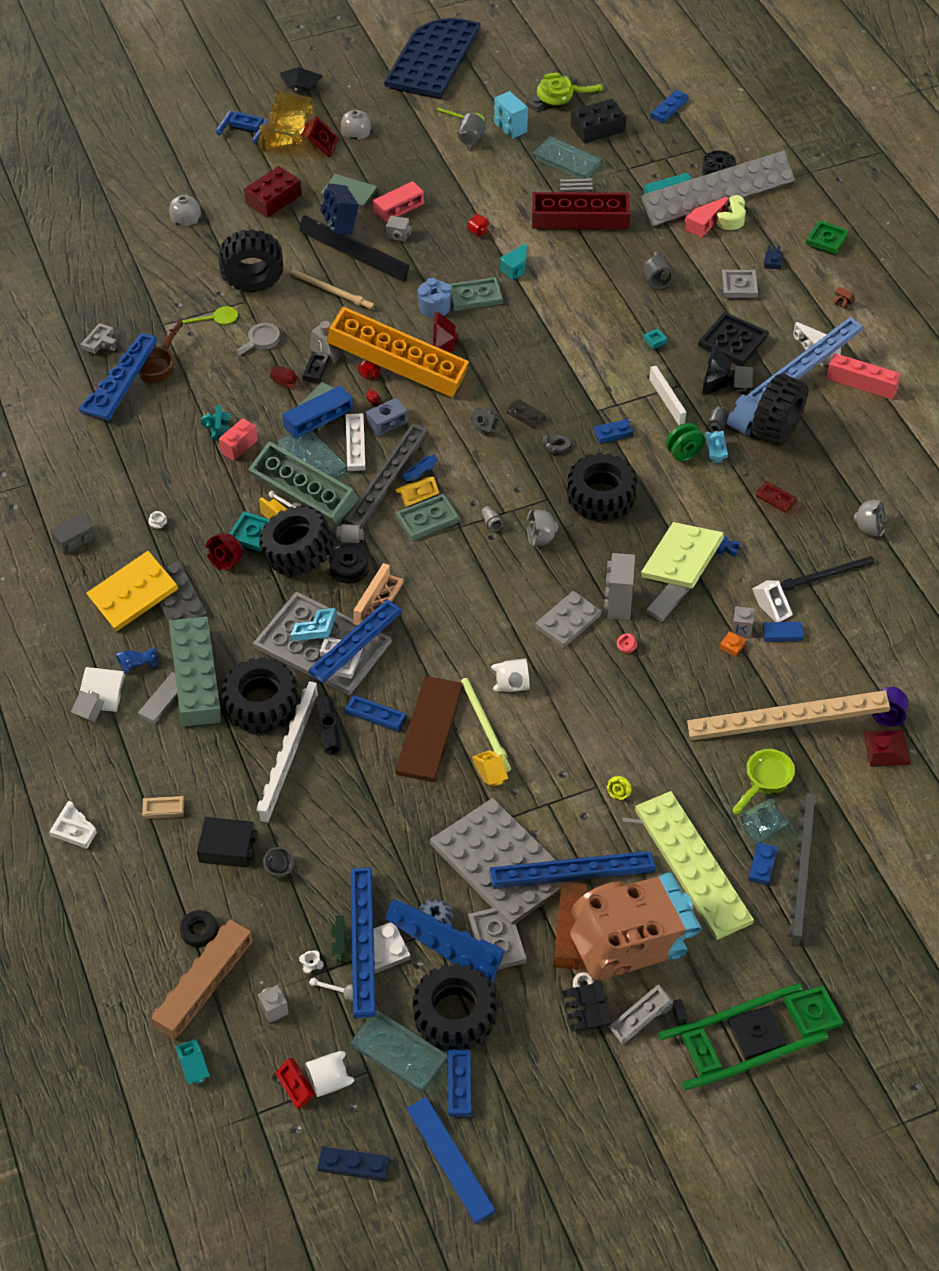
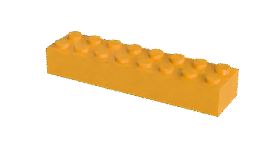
M344 306L329 328L327 343L452 398L462 382L469 361Z

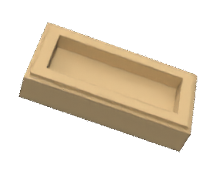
M184 796L143 798V819L184 817Z

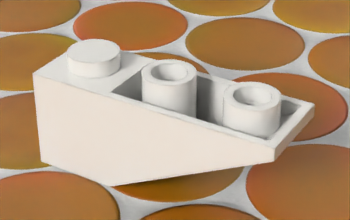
M795 323L793 336L804 346L805 350L827 335L801 323ZM840 347L834 353L841 354L842 347ZM834 353L820 362V365L822 367L828 365Z

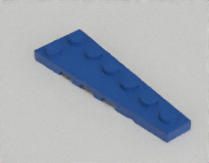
M141 333L126 353L118 360L119 364L114 369L111 368L108 372L109 376L104 381L101 380L94 394L91 393L78 408L81 414L107 421L111 419L158 341L156 336Z
M396 899L390 903L385 917L386 920L452 963H460L462 967H465L466 964L473 966V971L480 970L483 972V978L488 977L491 984L494 982L505 953L503 948L483 939L479 941L471 937V934L466 931H457L453 929V925L448 923L442 924L436 921L435 917L422 913L420 910Z

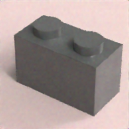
M83 513L50 529L53 542L64 555L96 538L93 525Z

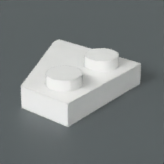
M71 801L67 802L50 830L52 837L86 849L97 833L96 828L86 820L81 812H78Z

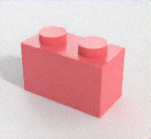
M244 418L219 438L221 453L233 461L258 441L256 426Z

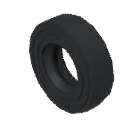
M195 910L186 914L181 920L179 928L184 942L191 947L198 948L204 947L210 941H213L218 933L217 920L206 910ZM202 922L206 924L207 930L201 935L193 934L191 927L195 923Z

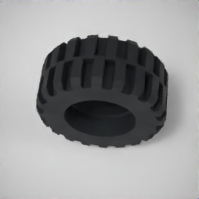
M244 229L240 230L239 233L231 234V237L228 236L224 240L219 250L221 277L228 285L233 286L236 290L241 289L243 292H257V290H266V287L270 288L274 285V282L276 283L283 273L281 245L271 234H265L262 230L255 231V229H250V231H245ZM247 258H257L262 260L260 262L253 264L240 262Z
M783 373L772 378L758 402L752 420V432L756 437L775 445H782L790 438L807 402L809 390L806 383Z
M597 453L596 455L589 454L586 458L582 457L579 459L578 463H574L568 473L567 499L571 507L582 517L586 516L589 520L597 519L600 522L602 520L612 521L613 518L618 519L622 517V514L625 515L629 512L635 503L637 475L633 467L626 460L623 461L621 457L612 456L610 453H607V455ZM596 483H606L615 488L608 491H598L589 486Z
M302 505L296 508L289 507L285 511H279L276 516L273 515L270 521L264 525V530L261 531L259 545L270 567L277 573L285 574L286 576H292L293 574L300 576L302 573H310L314 568L317 569L322 562L324 563L327 560V556L331 554L334 546L333 533L323 514L315 508ZM304 537L297 543L289 545L292 541Z
M259 657V659L255 660L254 658L248 659V662L242 661L238 664L237 668L233 667L230 670V674L226 675L222 685V696L228 718L231 719L234 725H239L240 729L245 731L249 729L252 733H257V731L267 733L268 730L275 731L279 729L280 725L283 727L288 723V719L291 720L294 717L299 701L297 680L293 675V671L286 667V664L282 662L277 663V660L272 658L267 660L266 657ZM259 688H268L277 692L274 697L263 702H252L244 698L249 692Z
M454 963V966H448V964L441 965V969L438 970L433 968L429 971V976L425 974L420 979L421 984L416 985L415 995H413V1015L416 1028L422 1034V1038L425 1041L431 1040V1045L435 1048L442 1046L444 1051L450 1049L462 1050L464 1047L472 1049L475 1047L476 1042L481 1044L485 1040V1035H490L493 1030L497 1013L495 989L491 987V981L488 977L483 978V972L478 969L473 971V966L466 964L465 967H462L460 963ZM450 995L464 996L470 999L476 1006L470 1015L457 1020L440 1016L434 1007L441 999Z

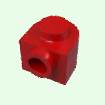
M477 213L469 220L467 230L480 237L487 232L489 221Z
M364 360L358 366V373L361 377L373 381L381 373L380 366Z

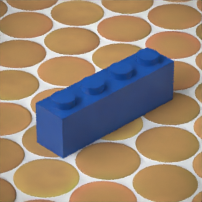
M340 385L283 413V427L294 438H297L352 411L353 397Z

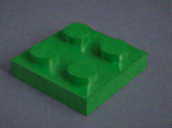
M819 220L806 239V245L836 255L848 237L849 230Z

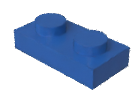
M628 419L594 426V433L599 444L633 436V430Z
M436 455L426 456L401 476L405 482L419 480L424 471L428 472L434 468L433 464L438 461Z
M760 842L757 843L748 881L769 886L778 847Z

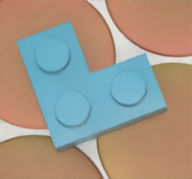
M336 609L317 610L312 622L295 623L291 633L292 640L305 641L329 637L337 617Z

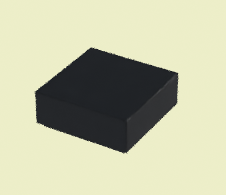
M681 999L674 1000L672 1012L676 1025L687 1024L688 1017L683 1001Z

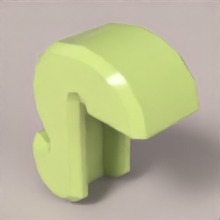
M739 195L729 198V212H719L717 214L716 225L723 230H736L744 225L746 215L744 208L745 200Z

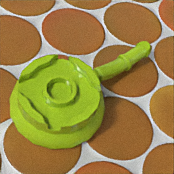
M549 73L539 83L537 96L547 104L562 105L571 100L574 91L581 93L600 92L603 86L601 84L587 87L571 85L570 80L565 75L561 77L559 73Z
M763 749L756 751L750 756L747 762V774L753 787L745 795L741 796L740 801L733 807V813L736 815L741 814L745 806L750 803V800L758 792L764 794L782 792L792 782L795 775V766L791 758L775 749Z

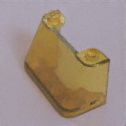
M276 90L274 93L275 104H272V112L266 125L261 124L259 128V150L270 151L297 146L301 142L302 132L307 119L313 113L314 105H312V98Z

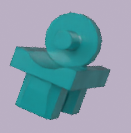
M217 405L215 414L207 413V415L202 416L201 424L206 429H211L212 427L211 440L216 441L218 436H222L229 430L230 426L227 425L230 420V413L222 412V406Z

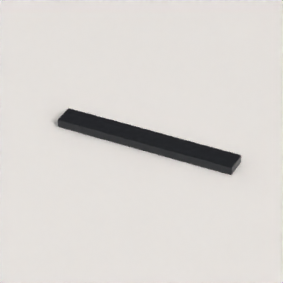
M306 215L302 216L300 232L401 281L407 279L409 264L346 234L333 233L329 226Z

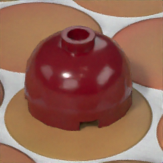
M229 533L216 534L206 543V549L208 548L209 551L207 557L218 570L223 568L225 571H228L240 563L243 556V548L240 541L234 535Z

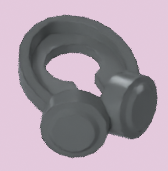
M544 435L542 439L546 451L550 454L563 453L569 450L571 444L569 438L563 435H555L550 438L549 435ZM557 440H563L565 442L563 446L552 445L555 444Z

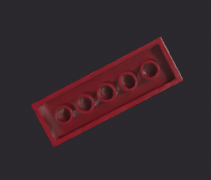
M532 192V229H629V193Z

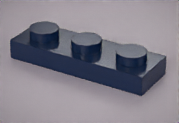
M322 1146L317 1169L318 1172L386 1182L390 1157Z

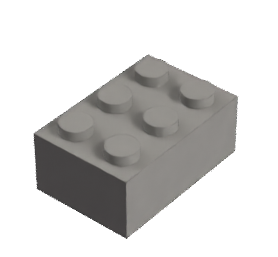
M612 553V561L607 563V572L611 573H607L604 611H608V619L630 620L635 555Z

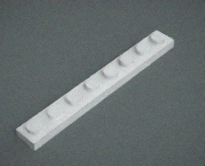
M309 682L307 688L303 689L302 701L296 706L295 719L290 721L288 736L285 735L283 739L282 752L279 751L277 754L276 767H273L270 773L271 780L269 784L265 785L263 800H260L257 805V812L262 822L268 823L318 696L317 683Z

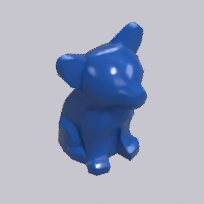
M157 647L149 649L144 653L127 650L115 654L124 674H128L130 668L141 667L145 663L149 664L152 668L158 666Z

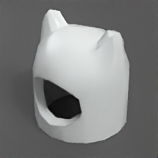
M526 658L504 661L491 666V670L496 672L497 684L493 687L494 691L516 692L530 690Z
M344 1051L331 1053L305 1063L312 1089L317 1098L349 1086L355 1081L353 1077L347 1075L343 1059L346 1056Z

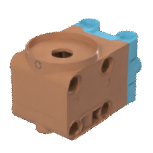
M666 873L628 885L625 882H611L601 885L583 895L575 902L571 909L575 923L570 930V936L589 975L595 980L607 979L663 961L680 958L688 952L684 939L695 936L702 928L692 911L693 903L691 897L681 891L672 873Z

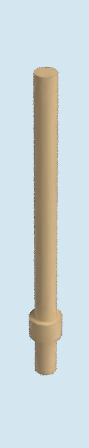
M292 269L290 271L291 276L350 300L359 307L364 306L371 310L375 308L374 303L365 300L362 296H355Z

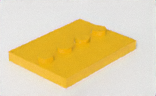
M147 551L86 594L117 632L179 588L151 553Z

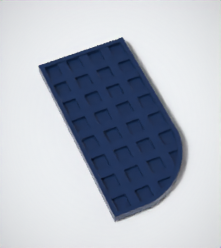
M444 18L420 26L412 33L386 77L384 86L442 98L479 32L481 23L460 18Z

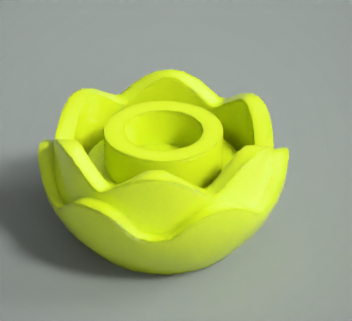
M622 776L612 777L608 781L607 786L610 796L618 800L628 798L632 790L630 782Z

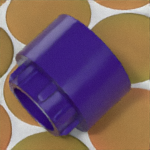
M886 687L880 691L886 690L890 711L874 713L872 716L881 725L898 726L906 719L909 700L899 688Z

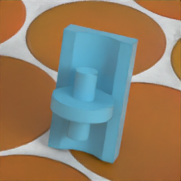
M706 432L705 437L709 458L712 463H722L724 458H728L724 432Z

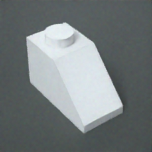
M767 580L752 588L759 606L774 622H781L793 615L779 581Z

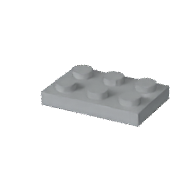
M572 591L535 623V628L564 648L601 616L602 611L578 593Z
M495 908L468 914L475 939L479 941L483 939L505 950L499 969L526 963V955L515 922L510 927L497 913Z

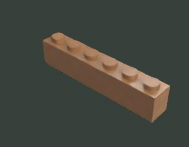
M231 919L226 925L220 927L215 939L206 945L203 954L194 960L192 968L187 974L185 973L181 976L176 988L167 994L165 1002L161 1007H157L154 1010L151 1019L155 1029L173 1040L179 1037L253 942L250 930Z

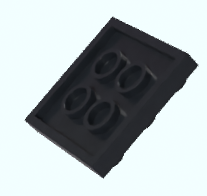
M724 312L699 340L698 346L710 352L712 347L716 346L730 361L743 366L768 337L769 331Z

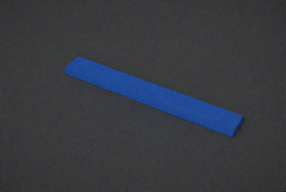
M651 851L490 867L489 875L493 889L650 873L655 872L656 866Z
M372 867L351 869L354 1019L376 1017Z

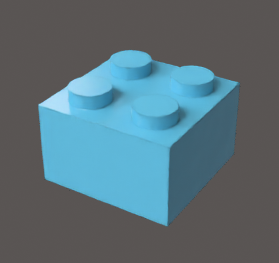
M510 91L495 97V125L500 127L512 139L527 133L528 107Z

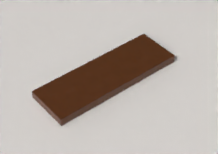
M429 676L424 677L395 770L396 775L435 782L463 683Z

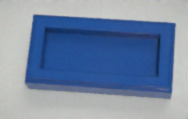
M763 622L765 642L803 641L802 622Z

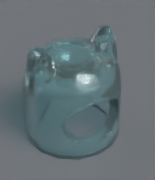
M767 799L741 814V822L746 833L757 843L777 833L789 823L787 819H782L779 810L774 806V799Z

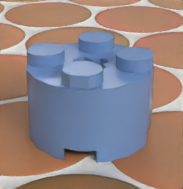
M428 278L426 282L419 286L418 307L421 314L434 318L435 312L445 316L450 311L451 287L449 284L435 278Z
M742 394L735 403L737 406L734 411L730 412L727 424L742 434L750 436L752 433V420L759 401Z

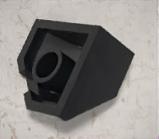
M300 67L280 72V76L286 86L297 93H302V91L311 88L323 76Z
M716 346L712 347L703 383V395L726 387L728 380H732L734 370H731L732 362Z

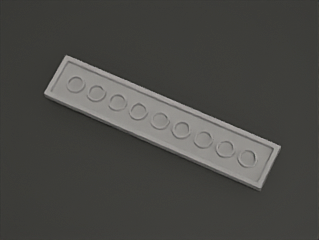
M784 150L656 190L641 197L653 227L691 214L694 209L724 197L728 198L729 203V198L734 195H739L743 198L792 183L795 181Z

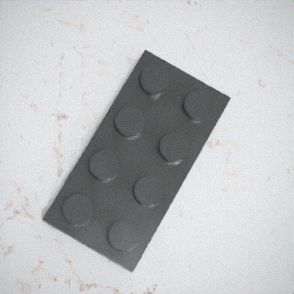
M177 561L162 567L179 588L158 603L168 624L169 620L207 617V613L181 563Z

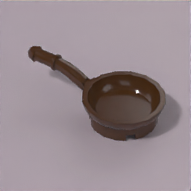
M177 320L175 322V325L169 330L162 347L155 346L138 373L142 380L149 383H157V380L161 379L164 381L171 375L174 358L168 348L174 336L182 328L183 321Z

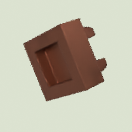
M838 286L835 291L837 297L834 299V303L837 305L839 301H844L842 308L845 309L848 303L853 304L855 297L852 292Z

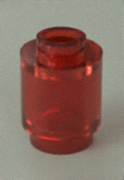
M274 366L270 372V379L273 382L286 387H291L297 380L295 371L282 366Z

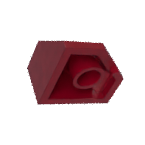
M435 312L433 346L450 353L455 350V343L459 342V332H456V325L439 312Z

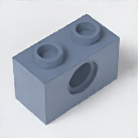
M397 398L366 411L367 424L377 436H381L408 423L407 409Z

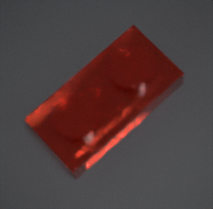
M768 481L756 491V497L785 513L790 510L797 500L795 496Z

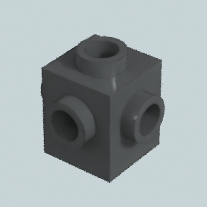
M488 407L476 408L471 415V425L476 427V431L482 433L486 431L496 432L501 416L492 413L493 409Z

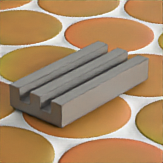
M560 179L561 192H593L592 179Z

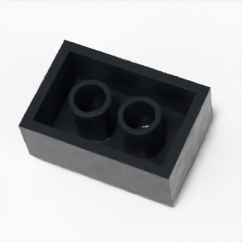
M609 99L572 110L571 127L585 144L625 132L627 116L614 99Z

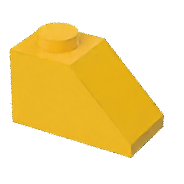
M489 750L472 756V760L483 781L488 785L498 786L503 783V780L508 779L501 755Z

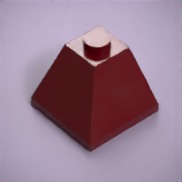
M317 116L304 125L301 136L329 158L332 156L339 136Z
M903 730L863 732L870 767L910 765Z

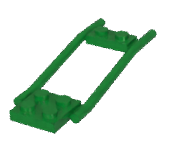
M799 983L778 989L701 1020L658 1032V1037L662 1041L682 1035V1040L700 1077L682 1082L683 1090L687 1091L726 1079L805 1047L828 1041L826 1031L839 1028L844 1022L824 985L803 991L802 985ZM784 998L783 1002L803 1039L722 1070L719 1059L703 1028Z

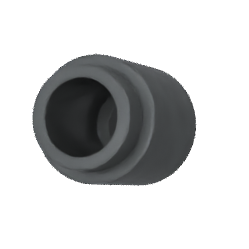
M717 407L711 412L707 423L710 431H724L728 420L727 410Z

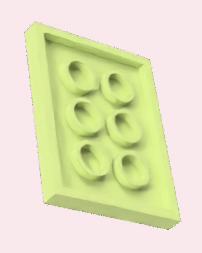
M673 522L641 571L642 577L693 589L724 539L723 532Z

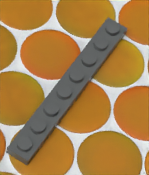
M411 424L345 518V524L360 525V529L365 526L428 435V429Z
M807 792L806 800H801L800 812H804V815L799 819L798 829H802V835L798 834L797 847H800V852H796L795 864L799 866L798 870L795 869L793 882H797V887H793L791 900H795V906H791L790 918L793 919V924H789L788 937H792L791 946L797 947L800 946L802 938L815 793Z

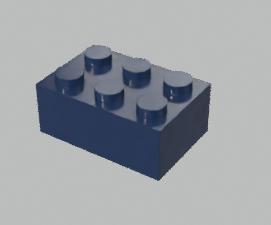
M328 183L327 189L324 190L325 200L324 204L321 205V214L333 233L352 235L359 204L347 185Z

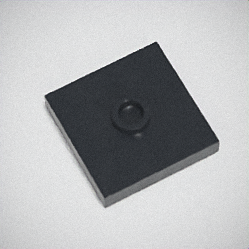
M769 1006L728 1018V1025L744 1060L786 1045Z

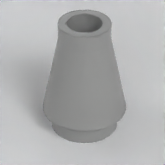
M490 506L482 509L486 527L491 531L500 530L503 527V518L492 510Z

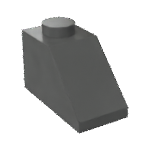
M733 366V387H736L737 391H748V388H752L753 367Z

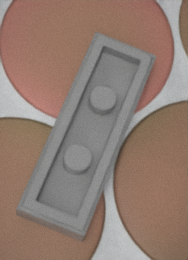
M668 584L646 609V614L663 622L691 588Z
M174 672L168 676L138 712L140 718L155 725L178 696Z
M658 984L608 1027L621 1044L624 1045L669 1007L673 1001Z

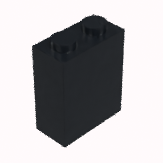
M205 817L197 849L199 863L248 868L249 861L253 860L254 857L253 842H257L258 830H255L254 822Z

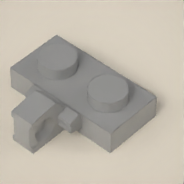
M99 323L80 344L81 349L94 354L100 348L115 351L118 346L116 339L111 337L115 333L113 327Z

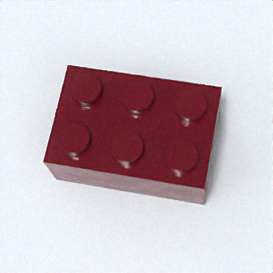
M277 166L244 188L245 203L266 218H269L302 195L301 180L280 166Z

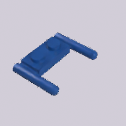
M229 111L217 128L216 134L221 135L227 124L232 127L257 132L252 139L253 143L256 144L271 121L257 116Z

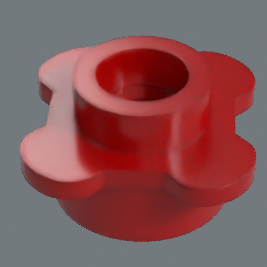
M367 388L369 392L365 394L366 398L372 406L375 404L379 406L378 400L380 397L378 393Z

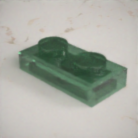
M344 915L335 916V924L331 925L332 937H336V943H332V956H336L337 964H345Z

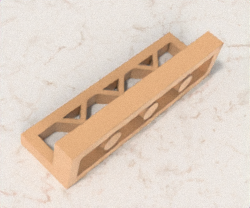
M382 564L355 607V625H359L374 612L372 607L383 604L387 599L392 602L403 585L404 579L390 575V565ZM389 581L395 583L396 585L388 587L387 583ZM387 593L389 595V597L382 599L380 598V595Z

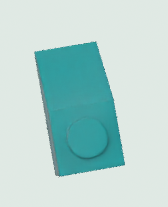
M523 244L500 257V271L512 281L525 274L527 245Z
M194 1039L175 1046L188 1084H197L204 1081L209 1076L197 1040Z

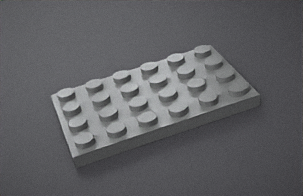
M295 592L253 642V648L313 677L309 674L308 669L322 658L320 656V649L324 639L293 641L291 633L295 623L312 622L317 610L330 608ZM337 612V617L329 637L342 640L358 625L354 624V619ZM380 632L363 647L352 679L332 675L324 683L350 696L391 644V637Z
M493 798L430 839V845L492 908L497 910V913L510 927L514 922L516 924L574 883V881L493 889L489 875L490 867L556 861Z

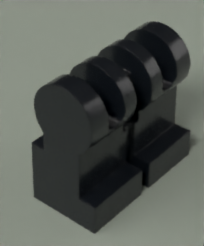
M602 981L562 991L563 998H576L575 1001L565 1003V1009H577L579 1006H586V1010H575L567 1014L568 1020L577 1018L581 1020V1022L569 1025L571 1032L610 1026L611 1020L607 1003H605L606 999Z

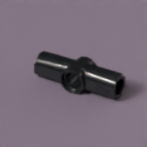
M328 696L321 697L316 701L324 751L333 755L342 750L333 698Z

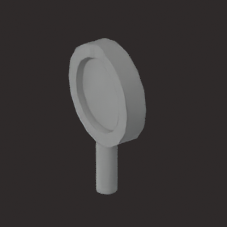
M271 323L254 325L248 332L249 342L237 349L236 352L241 356L253 347L260 350L275 347L281 339L278 327Z

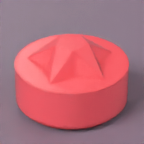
M626 633L618 638L617 647L622 653L629 654L636 649L637 641L633 635Z

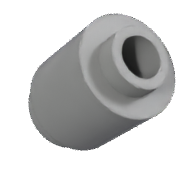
M342 524V526H337V541H341V543H359L360 540H363L364 530L360 529V525Z

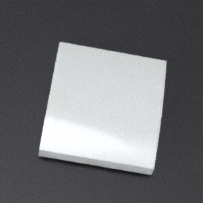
M86 667L80 691L88 693L91 690L100 695L99 698L104 701L101 710L117 712L121 698L120 690L125 677L124 671Z

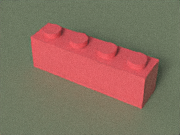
M834 353L829 363L826 379L893 400L898 389L901 373Z

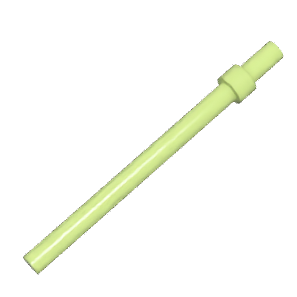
M463 678L461 683H463V687L495 753L502 756L506 772H509L511 767L507 760V754L504 748H501L469 679Z

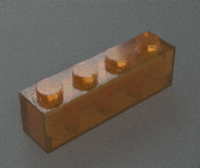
M562 882L553 967L579 970L580 962H583L570 936V930L575 923L571 909L575 902L587 893L586 884Z

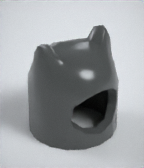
M468 113L462 118L457 129V136L462 143L467 145L468 150L472 149L481 139L486 128L485 121L474 113Z
M654 251L653 256L643 265V274L651 288L662 289L673 281L674 272L667 260L659 252ZM665 270H668L669 277L666 280H662Z

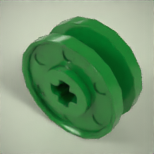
M684 423L668 435L665 446L675 460L687 461L695 457L703 449L706 438L696 424Z

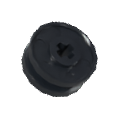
M722 150L707 153L703 158V176L736 166V158L731 153Z
M350 542L342 543L336 546L329 555L330 572L337 581L347 584L356 583L367 575L369 569L367 552L362 546Z

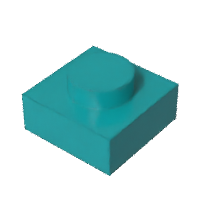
M658 328L644 334L643 340L652 349L667 344L666 336Z

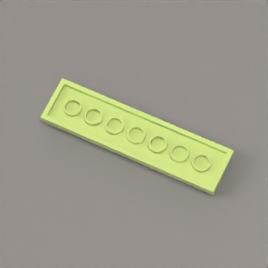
M670 791L636 805L635 811L643 821L644 826L682 887L691 897L692 903L714 938L718 940L752 925L754 919L673 793Z

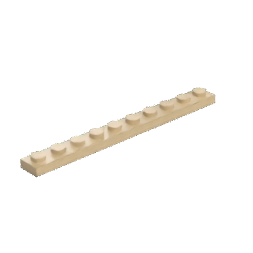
M885 690L687 720L690 741L887 712L890 711V706Z

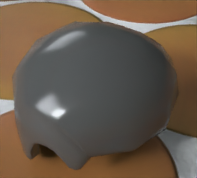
M276 847L269 849L263 858L265 872L276 879L288 876L294 868V857L286 848Z

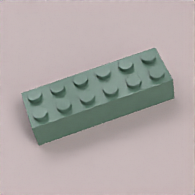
M270 441L248 469L256 480L290 500L299 502L305 507L309 506L319 510L326 521L336 527L340 526L359 499L352 488Z
M208 617L169 620L181 727L221 723Z

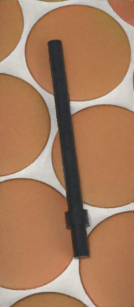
M870 556L796 579L789 578L783 580L780 585L782 590H792L798 585L874 563V558Z

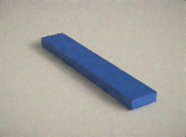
M387 599L308 669L309 674L322 683L326 682L402 613V609Z
M427 1097L407 1107L408 1114L474 1224L494 1214V1207Z

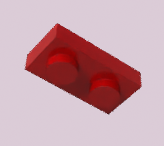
M288 1058L275 1072L296 1108H303L315 1094L294 1058Z

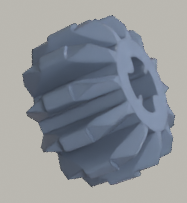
M435 898L434 902L427 899L426 905L421 904L420 906L422 913L435 917L436 921L442 924L448 923L451 925V921L454 918L450 905L446 906L445 900L439 903L437 898Z

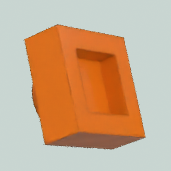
M729 631L720 643L719 649L737 657L744 647L746 639Z

